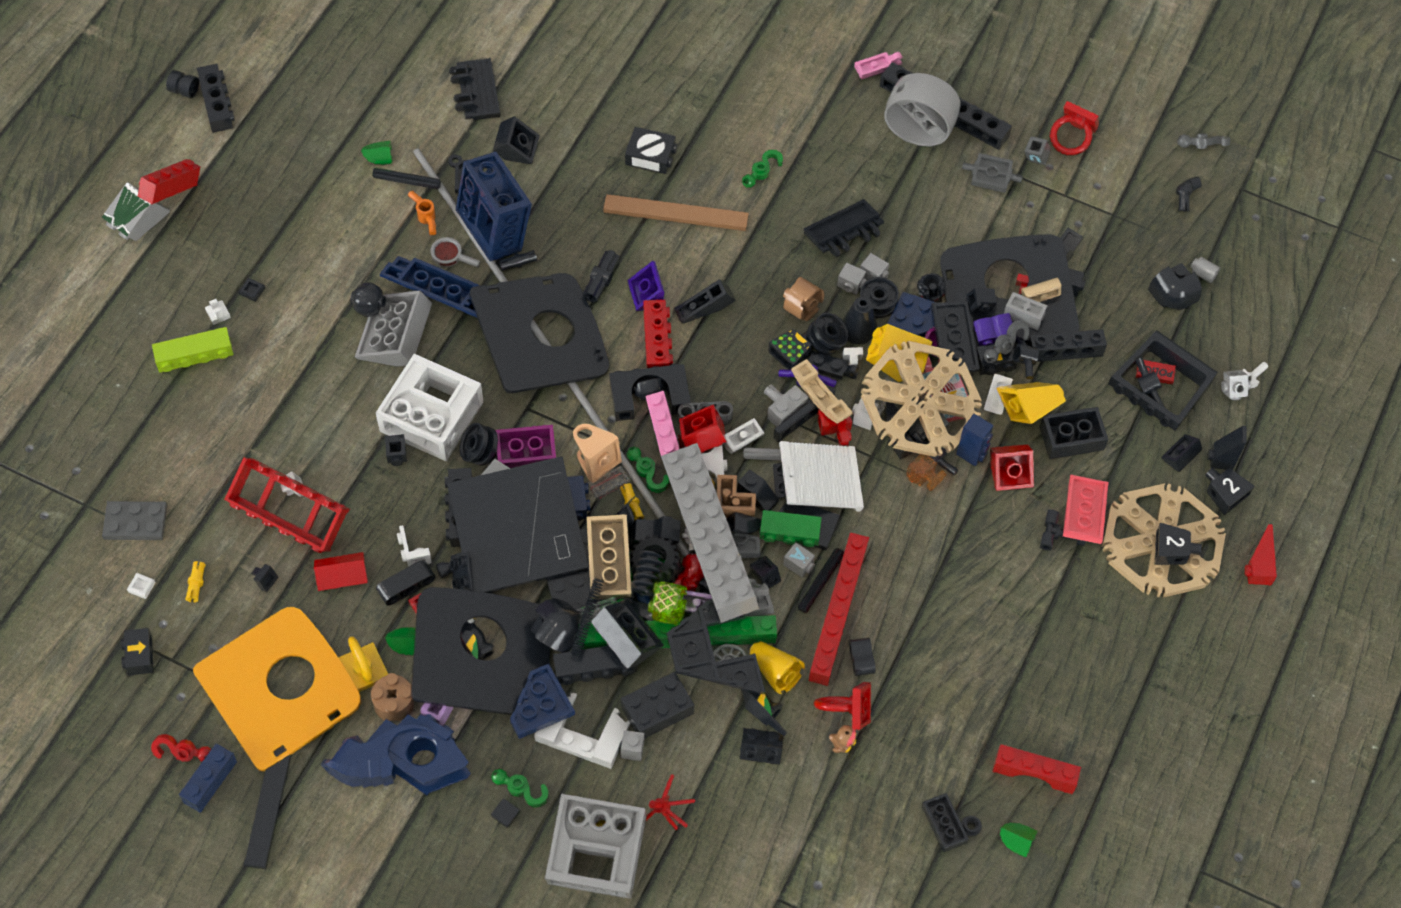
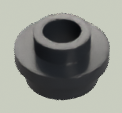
M966 816L961 822L967 836H976L982 829L981 821L975 816ZM972 824L975 828L971 830L967 825Z

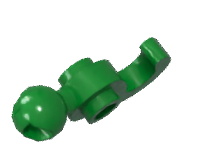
M773 149L764 152L762 161L753 164L752 174H746L742 178L743 186L752 188L756 183V179H766L770 171L768 159L775 158L778 166L781 167L783 165V155Z
M633 446L627 450L626 455L628 459L637 463L636 471L638 475L646 477L648 489L655 493L665 491L669 485L668 475H664L662 483L655 484L652 481L655 475V462L648 457L642 458L641 450L638 447Z
M496 769L491 775V779L496 785L506 784L511 795L516 797L524 795V800L531 807H541L548 801L549 793L545 784L541 785L542 796L534 799L530 796V787L526 777L517 774L508 777L503 769Z

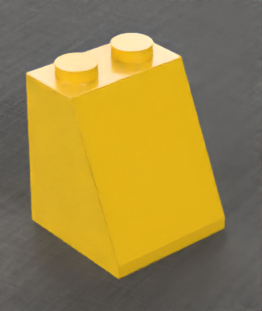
M886 324L876 328L873 332V339L868 348L866 360L875 365L894 344L897 345L899 350H902L901 344L904 341L930 346L932 341ZM916 352L915 359L923 373L929 354ZM889 360L881 371L897 382H902L903 380L894 360Z
M1034 382L999 386L996 388L1010 420L1015 422L1032 424L1066 402L1064 391L1057 384Z

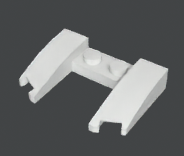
M570 693L571 697H568L572 706L577 697L576 693ZM614 708L599 741L563 728L567 719L535 733V741L612 769L622 745L624 730L628 731L630 721L624 722L619 716L620 711Z

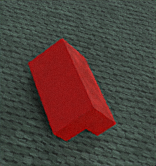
M364 552L314 560V572L318 591L368 583Z

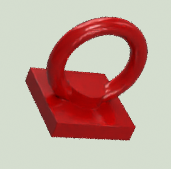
M1066 101L1064 116L1059 118L1050 130L1051 144L1058 152L1064 155L1082 153L1089 147L1092 141V132L1095 133L1098 129L1099 116ZM1070 122L1074 127L1085 130V139L1080 146L1066 148L1058 142L1057 132L1064 123Z
M862 682L854 687L850 697L829 696L817 698L813 703L814 707L823 711H849V714H852V729L861 730L871 723V682Z

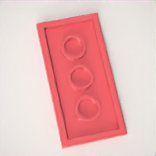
M1070 475L1063 537L1102 544L1108 482Z

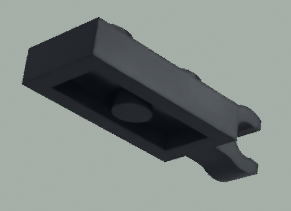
M812 351L809 362L818 368V373L840 380L843 379V376L857 379L859 367L855 365L848 366V361L816 351Z

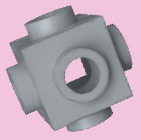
M1242 370L1223 372L1222 392L1231 400H1240L1242 397L1248 396V390H1250L1248 374Z

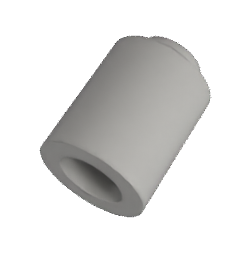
M1203 257L1195 258L1191 265L1192 273L1195 272L1197 276L1209 283L1213 282L1220 270L1219 266Z

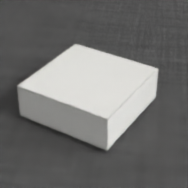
M136 573L127 591L146 599L156 582L154 579Z

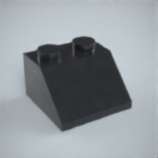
M513 116L500 123L492 151L497 152L506 161L532 164L540 135Z

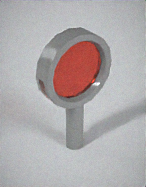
M440 238L432 244V260L439 266L450 267L459 261L477 268L480 265L479 260L463 255L461 245L453 238Z

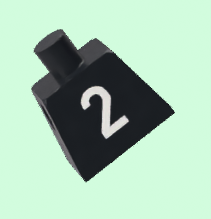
M1211 468L1205 474L1211 481L1207 488V493L1224 515L1250 496L1255 487L1232 469H1227L1220 474L1214 468Z
M1160 523L1156 530L1154 565L1186 564L1190 554H1201L1202 544L1191 542L1190 531Z

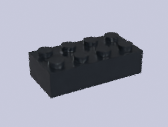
M947 793L923 801L922 808L943 853L967 844L969 839Z

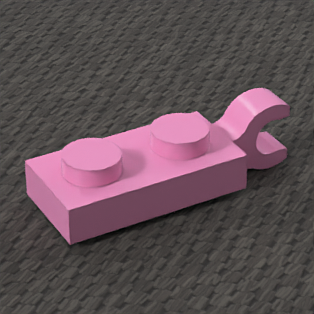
M887 52L855 62V69L862 80L883 73L891 62L901 65L900 59H902V55L900 52H896L888 56Z

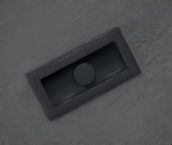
M1184 434L1161 458L1173 469L1180 472L1202 451L1201 441L1198 438Z

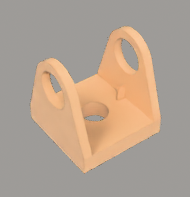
M581 424L574 429L573 437L579 447L577 459L588 480L592 483L622 462L619 439L616 435L590 424ZM583 429L592 431V435L586 439L579 438L577 434Z

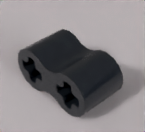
M870 638L849 640V651L854 675L875 674L876 668Z

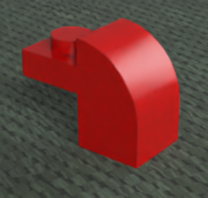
M818 410L817 421L821 436L836 433L839 446L848 447L849 441H851V417L849 416L837 424L829 419L821 410Z

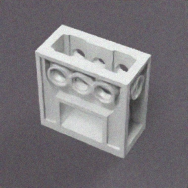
M413 354L376 411L379 431L389 436L404 434L406 444L447 462L462 438L464 431L483 404L481 383ZM431 386L451 395L448 402H445L426 392Z

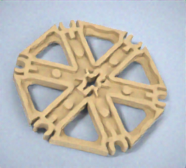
M904 341L901 344L902 350H899L897 345L894 344L866 374L862 384L869 387V389L863 388L861 390V398L877 436L880 432L884 431L880 439L882 440L885 436H889L891 441L888 445L891 446L896 441L897 443L893 448L933 457L943 454L941 448H945L947 454L950 453L959 444L963 427L955 436L949 435L939 413L965 418L966 423L974 413L978 416L981 415L974 408L980 409L982 400L965 362L959 367L962 359L960 358L956 362L953 361L952 356L954 352H951L947 357L946 354L950 351L948 349ZM916 352H924L939 357L938 365L926 379H924L915 359ZM889 360H894L904 384L879 378V371ZM954 374H960L967 386L969 396L962 397L940 391ZM926 392L927 394L925 395L924 401L919 402L917 405L916 403L918 402L919 397L924 395ZM875 400L903 406L889 422H885L879 415ZM917 418L921 422L929 444L910 442L905 439L906 431Z
M1165 483L1125 492L1123 495H1120L1118 500L1122 504L1114 501L1110 506L1102 547L1104 546L1103 552L1110 551L1112 553L1107 555L1106 560L1109 561L1108 564L1143 593L1145 586H1147L1146 593L1148 595L1151 589L1157 590V597H1160L1163 590V598L1208 586L1211 581L1207 576L1215 579L1219 573L1226 535L1224 528H1216V525L1221 523V519H1218L1219 516L1185 488L1182 491V495L1180 494V486H1178L1176 492L1171 491V484H1168L1166 490H1164ZM1153 494L1161 497L1157 520L1136 503L1137 498ZM1189 502L1204 515V519L1177 526L1181 503ZM1121 517L1141 535L1124 539L1115 538L1113 533L1116 519ZM1160 523L1190 531L1191 542L1193 543L1211 539L1215 541L1213 560L1206 561L1199 555L1190 554L1186 564L1178 565L1192 576L1193 580L1179 584H1170L1167 580L1170 565H1154L1156 530ZM1151 554L1147 575L1144 577L1139 576L1124 562L1126 559Z

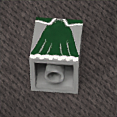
M129 182L124 185L102 218L107 221L106 225L113 230L118 229L120 231L119 235L124 239L128 240L130 238L137 241L163 219L170 210L159 202L150 204L137 197L139 188Z

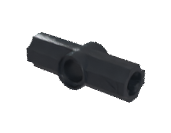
M605 251L598 266L595 265L592 269L590 281L583 292V296L587 301L598 302L604 288L610 285L613 271L620 260V256L615 251Z

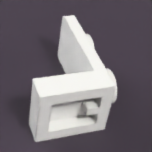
M994 374L984 410L999 415L1003 413L1004 404L996 388L1011 385L1013 379Z
M403 525L399 526L400 533H397L399 545L403 544L404 550H401L403 562L407 561L408 567L420 560H426L428 564L432 563L429 548H417L409 552Z

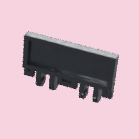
M491 58L456 62L457 66L449 69V73L453 75L450 81L452 84H460L461 93L453 97V100L457 103L455 105L456 111L464 112L465 119L482 120L500 117Z
M863 199L803 229L804 234L822 253L830 251L835 257L840 256V250L836 247L837 245L844 252H848L850 250L848 241L858 236L866 242L871 240L870 234L867 231L874 237H879L880 231L876 225L884 224V220Z

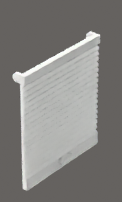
M780 441L787 504L854 508L857 512L864 508L855 446L843 447L839 445Z

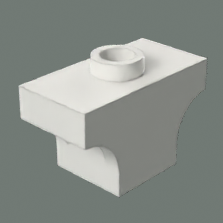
M722 445L714 447L711 452L701 453L710 478L714 481L716 487L717 475H724V471H727V460H723Z

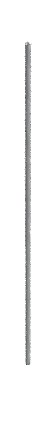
M415 149L413 153L428 176L438 178L420 149ZM441 182L440 189H438L499 282H507L495 261L490 262L458 215L455 210V201ZM533 319L531 322L533 333L540 342L551 346ZM568 383L596 427L608 431L577 383ZM620 449L622 466L656 517L659 519L665 516ZM679 537V542L675 545L685 558L691 553Z

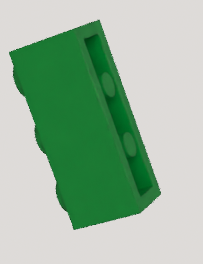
M763 510L760 539L766 542L782 541L788 545L798 543L806 547L818 546L822 517Z

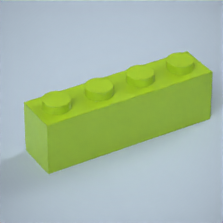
M227 327L152 344L155 363L159 373L169 372L181 367H189L198 363H207L219 358L224 359L234 355Z

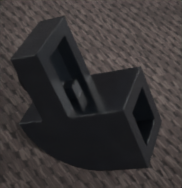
M1069 227L1060 237L1065 247L1067 263L1083 240V236Z

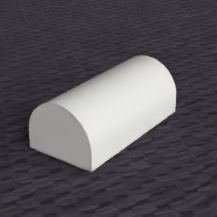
M755 418L725 434L726 442L723 444L726 450L732 454L762 437L765 433Z

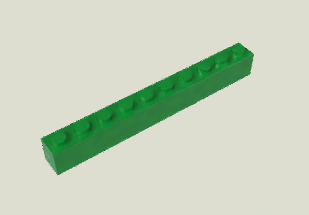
M776 615L747 616L742 620L707 627L712 646L724 644L750 645L761 641L766 644L776 643L777 638ZM684 619L646 621V623L664 644L662 648H670L667 632L673 627L678 626ZM588 623L591 626H587L590 629H586L589 632H585L588 635H584L587 638L584 642L585 645H583L584 648L581 649L608 646V643L596 631L594 625Z

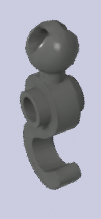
M1198 133L1196 137L1190 138V136L1183 134L1178 137L1177 143L1182 148L1196 145L1198 149H1206L1208 145L1213 144L1230 145L1231 137H1208L1206 133Z
M1020 321L1013 322L1008 327L1007 335L1002 334L996 339L995 348L987 349L984 352V360L988 363H994L997 361L999 353H1010L1014 347L1018 329H1020L1019 338L1026 340L1029 335L1027 324Z

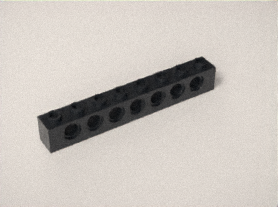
M891 62L881 75L880 87L892 92L898 80L905 75L912 74V72ZM959 97L960 110L954 126L1000 150L1010 136L1012 125Z

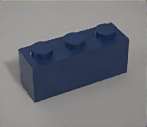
M974 413L963 427L956 455L973 466H976L979 461L983 462L988 455L986 451L991 445L989 442L993 437L992 429L994 425Z
M216 743L179 793L183 803L201 813L237 763L234 754Z

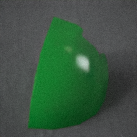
M390 140L372 143L361 149L363 156L373 164L393 163Z
M415 627L395 629L386 635V642L392 650L404 655L414 654Z
M1007 823L1001 827L1000 835L1007 848L1023 857H1027L1038 831L1020 823Z

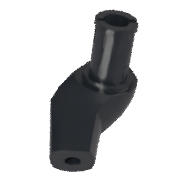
M1199 177L1187 179L1177 186L1176 194L1179 196V212H1182V210L1183 212L1190 211V195L1193 194L1194 190L1202 187Z

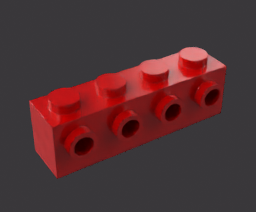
M185 159L145 175L139 181L137 197L150 204H154L197 186L201 166L195 164L192 160Z
M643 300L647 368L670 366L673 364V354H669V349H672V338H668V334L671 333V322H667V318H670V307H666V300Z

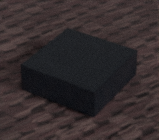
M248 278L239 290V294L256 302L264 291L265 285Z
M503 798L491 813V817L508 828L520 813V809Z

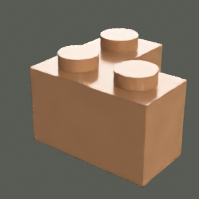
M717 475L716 493L725 517L728 518L735 512L755 517L756 493H736L737 475Z

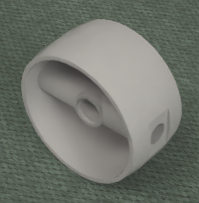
M912 73L900 78L894 86L886 104L884 118L890 130L901 139L915 145L935 146L943 143L952 132L959 115L960 99L956 91L942 79L929 74Z

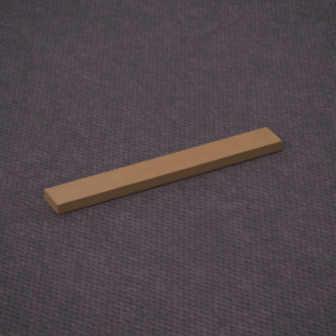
M606 194L604 213L746 231L749 214L747 212Z

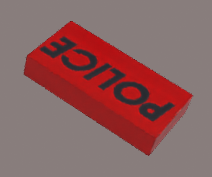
M1143 360L1148 372L1155 371L1160 383L1173 385L1176 366ZM1138 366L1136 369L1135 378H1139L1142 376Z

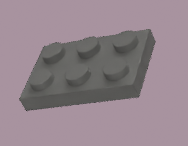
M107 501L102 533L103 539L163 540L167 503Z

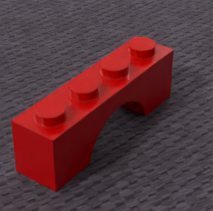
M1000 744L992 772L1010 777L1017 775L1036 777L1050 784L1052 789L1073 794L1077 787L1081 767Z

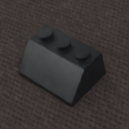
M628 599L605 606L591 621L596 631L601 634L608 643V646L615 652L627 669L639 665L664 646Z

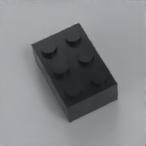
M1098 407L1044 415L1039 426L1049 459L1104 451L1108 442V436Z
M676 672L621 698V708L635 732L644 733V739L694 714V703Z

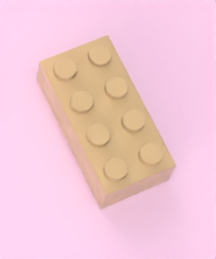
M627 515L587 517L590 589H592L591 586L594 583L592 580H595V578L604 581V583L598 582L603 584V586L597 585L602 587V589H598L601 592H597L601 595H596L600 598L595 599L631 597Z

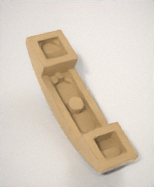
M807 359L791 369L808 397L829 419L838 424L853 414L842 399L838 400L820 380L818 371Z

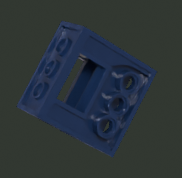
M497 152L464 161L455 209L490 262L521 252L532 203Z

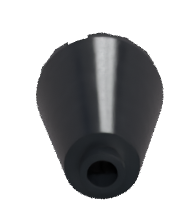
M866 297L857 298L843 318V322L849 331V342L866 344L873 338V332L878 328L872 302Z

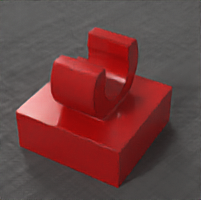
M1019 273L1015 285L1020 286L1018 294L1021 295V289L1028 286L1029 280L1028 276Z

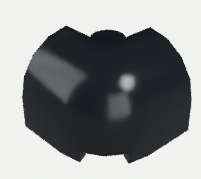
M1183 263L1172 268L1168 266L1153 278L1148 288L1149 292L1162 307L1166 306L1177 309V311L1199 302L1202 294L1199 278L1195 272L1191 274Z
M555 598L545 600L535 610L539 616L534 622L531 631L535 634V638L550 648L561 653L570 652L578 632L577 629L581 615L568 602Z

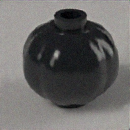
M361 283L351 293V304L354 310L362 316L373 317L386 305V297L383 296L382 289L374 283Z

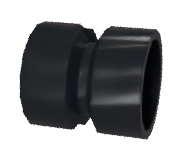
M172 70L167 78L166 89L169 92L181 94V96L192 99L198 92L199 78Z

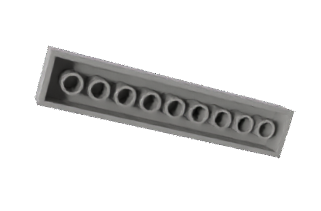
M698 443L662 455L664 467L721 623L758 610L759 606Z

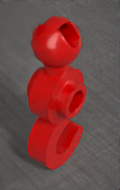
M168 734L158 735L151 745V751L157 758L160 759L164 754L160 747V744L164 743L168 745L171 753L182 762L190 761L193 756L203 762L211 751V748L208 746L197 749L194 743L189 740H181L177 743Z

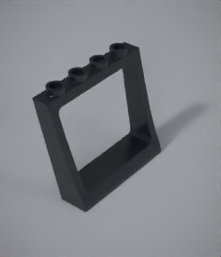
M1156 330L1111 376L1108 384L1113 387L1117 394H1123L1129 398L1131 404L1142 407L1147 415L1159 419L1161 425L1164 427L1169 426L1176 431L1211 386L1218 372ZM1148 352H1151L1169 365L1176 366V370L1200 386L1179 415L1173 414L1122 378L1136 364L1135 357H1143Z

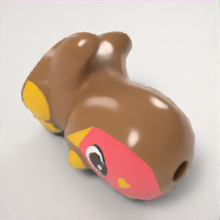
M843 725L837 734H830L829 739L835 747L832 749L834 753H848L851 746L856 744V730L852 729V726Z

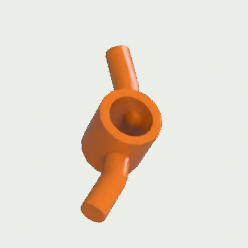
M413 190L410 191L408 196L417 203L418 220L423 224L429 225L430 235H436V215L433 202L429 199H422Z

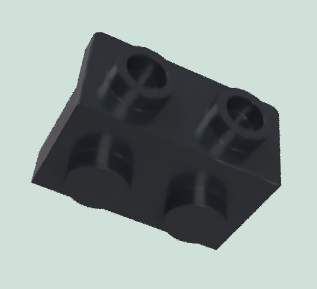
M744 728L740 759L780 764L784 736L775 731Z

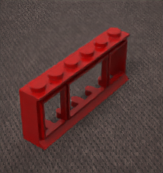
M243 457L224 499L230 503L232 508L247 511L246 515L249 517L262 519L263 524L279 528L278 531L280 533L296 537L295 541L304 545L306 543L311 545V549L318 553L331 551V546L343 520L350 511V508L254 458ZM251 469L269 477L257 505L240 496ZM276 481L315 501L303 529L264 509ZM321 506L336 512L324 540L309 533Z

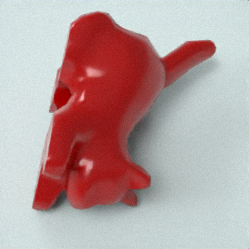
M688 554L682 561V566L685 569L675 578L673 587L677 588L680 586L682 590L695 592L701 579L705 577L697 555Z

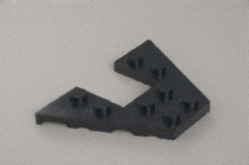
M713 599L701 605L688 618L686 617L678 626L673 627L667 632L671 656L677 674L765 694L756 654L715 661L707 627L745 619V614L721 623Z

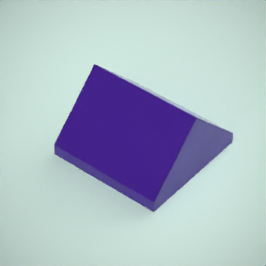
M655 261L650 262L627 280L637 311L643 310V300H664V289Z

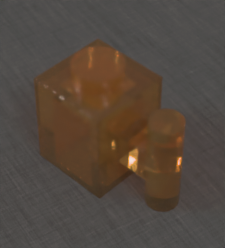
M919 454L912 461L906 472L908 479L920 487L928 480L929 483L926 485V488L929 491H932L947 474L943 470L936 474L937 462L928 455Z

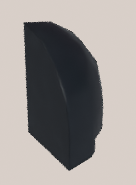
M738 512L726 518L731 528L730 530L740 534H750L757 531L761 527L762 519Z

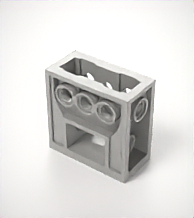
M561 794L545 876L547 883L631 899L647 816L645 808ZM578 817H585L583 822H575ZM598 821H606V823L603 826H596V823ZM620 824L627 825L624 830L616 829ZM579 852L614 858L610 881L573 875L572 869L575 853Z

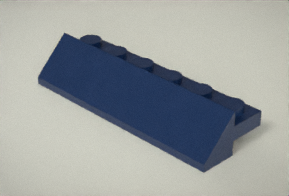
M397 256L393 263L388 262L380 272V276L413 291H421L427 297L477 317L469 293L472 287L479 286V284L415 257L410 261Z

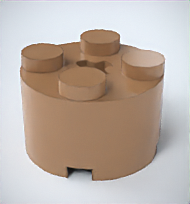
M799 277L791 288L785 290L783 294L785 298L783 308L800 320L809 321L818 312L819 308L817 305L819 302H823L824 291L808 280Z
M390 673L380 678L374 684L371 690V698L375 712L381 719L401 721L411 714L414 700L411 697V685L405 678Z

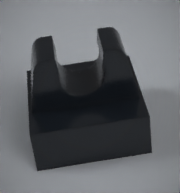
M264 564L262 568L255 567L251 573L255 576L254 581L265 592H268L278 579V575L273 568L267 564Z

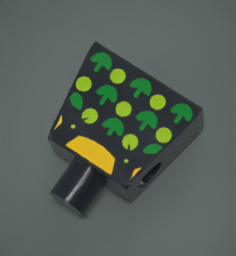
M791 329L771 340L768 352L787 370H791L810 356L812 345L807 337V331L801 335L795 329Z

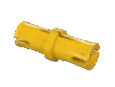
M630 483L620 487L625 505L635 496V493ZM637 497L629 504L634 515V522L636 519H644L639 506L640 501Z
M198 561L193 562L191 577L187 581L189 586L185 600L191 602L192 598L193 603L198 602L200 587L204 583L202 578L206 564L200 562L199 565Z

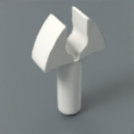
M1262 362L1252 372H1247L1243 369L1248 374V379H1250V388L1258 386L1259 381L1256 380V377L1268 368L1267 363Z

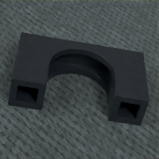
M672 364L663 367L654 366L647 369L636 368L630 371L609 373L615 421L634 419L633 387L637 388V383L655 378H661L662 388L669 396L671 413L678 414V408L682 404L691 403L684 364Z

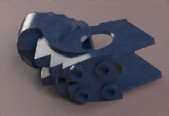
M420 714L417 719L407 715L398 726L385 719L366 743H363L358 735L345 738L331 760L324 759L320 764L336 780L351 787H376L384 784L385 787L394 784L396 775H398L427 796L431 792L465 780L471 774L466 767L469 762L454 742L453 730L447 725L441 726L436 723L437 720L430 714L426 716ZM422 750H428L435 755L434 759L425 765H417L412 762L414 755Z

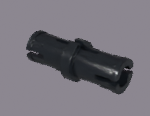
M532 250L522 254L516 253L512 257L499 260L501 271L514 267L520 268L524 264L536 262L535 251Z

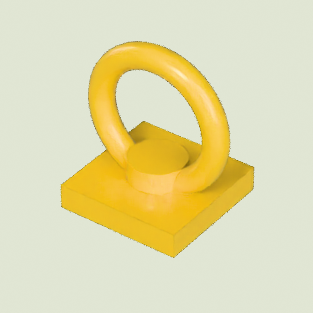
M354 636L348 638L351 652L338 658L351 677L358 692L374 686L380 678L387 676L388 672L374 643L360 647Z

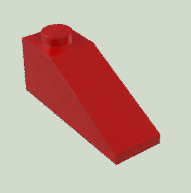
M1268 524L1248 565L1245 566V576L1248 577V584L1272 585L1277 577L1273 524Z

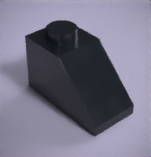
M750 469L737 482V493H756L755 507L762 512L763 510L771 511L779 502V499L767 482Z

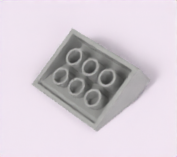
M421 291L383 295L386 297V305L380 309L378 314L368 317L355 355L356 359L391 366H406L413 354L417 352L432 302Z

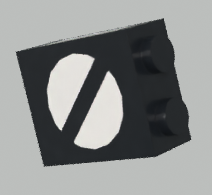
M634 127L625 153V165L666 174L668 168H671L673 164L672 155L676 154L678 149L676 136Z

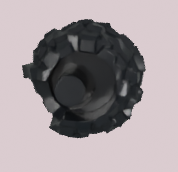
M926 274L918 280V293L924 299L937 301L944 296L946 283L939 274Z

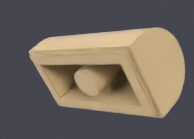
M1054 278L1022 288L1021 292L1022 296L1041 302L1060 296L1062 285L1058 278Z

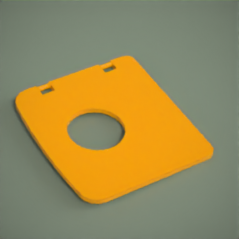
M286 607L198 662L193 668L194 675L259 771H266L275 763L334 727L335 724L356 712L361 704V696L334 650L308 617L295 607ZM292 656L301 657L309 661L314 668L315 677L311 688L304 695L296 699L285 700L274 696L269 691L267 677L274 664L281 659ZM339 711L341 715L330 721L328 717ZM284 745L286 751L276 757L273 751Z

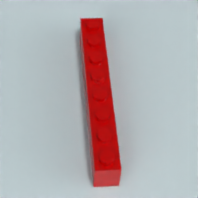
M851 532L849 534L808 680L810 682L825 686L829 684L869 537Z

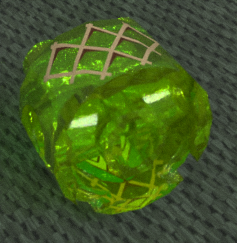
M663 581L655 582L653 588L655 595L653 601L649 602L648 612L652 613L654 621L678 626V622L682 621L685 613L687 600L683 599V594L687 595V587Z

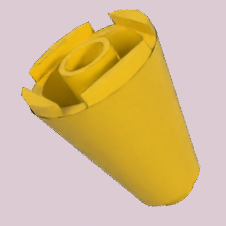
M762 641L754 643L750 648V655L756 654L760 672L777 693L782 694L781 691L783 690L786 692L790 691L802 677L800 671L801 668L805 669V664L801 659Z

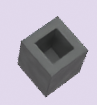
M1032 136L1025 149L1029 162L1042 165L1046 164L1051 152L1047 140Z

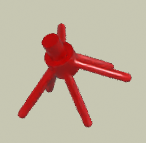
M671 774L662 798L649 802V807L653 810L647 814L646 821L656 812L662 813L670 825L677 830L678 827L670 816L684 827H688V824L670 811L671 806L695 803V799L669 802L668 792L674 779V775Z

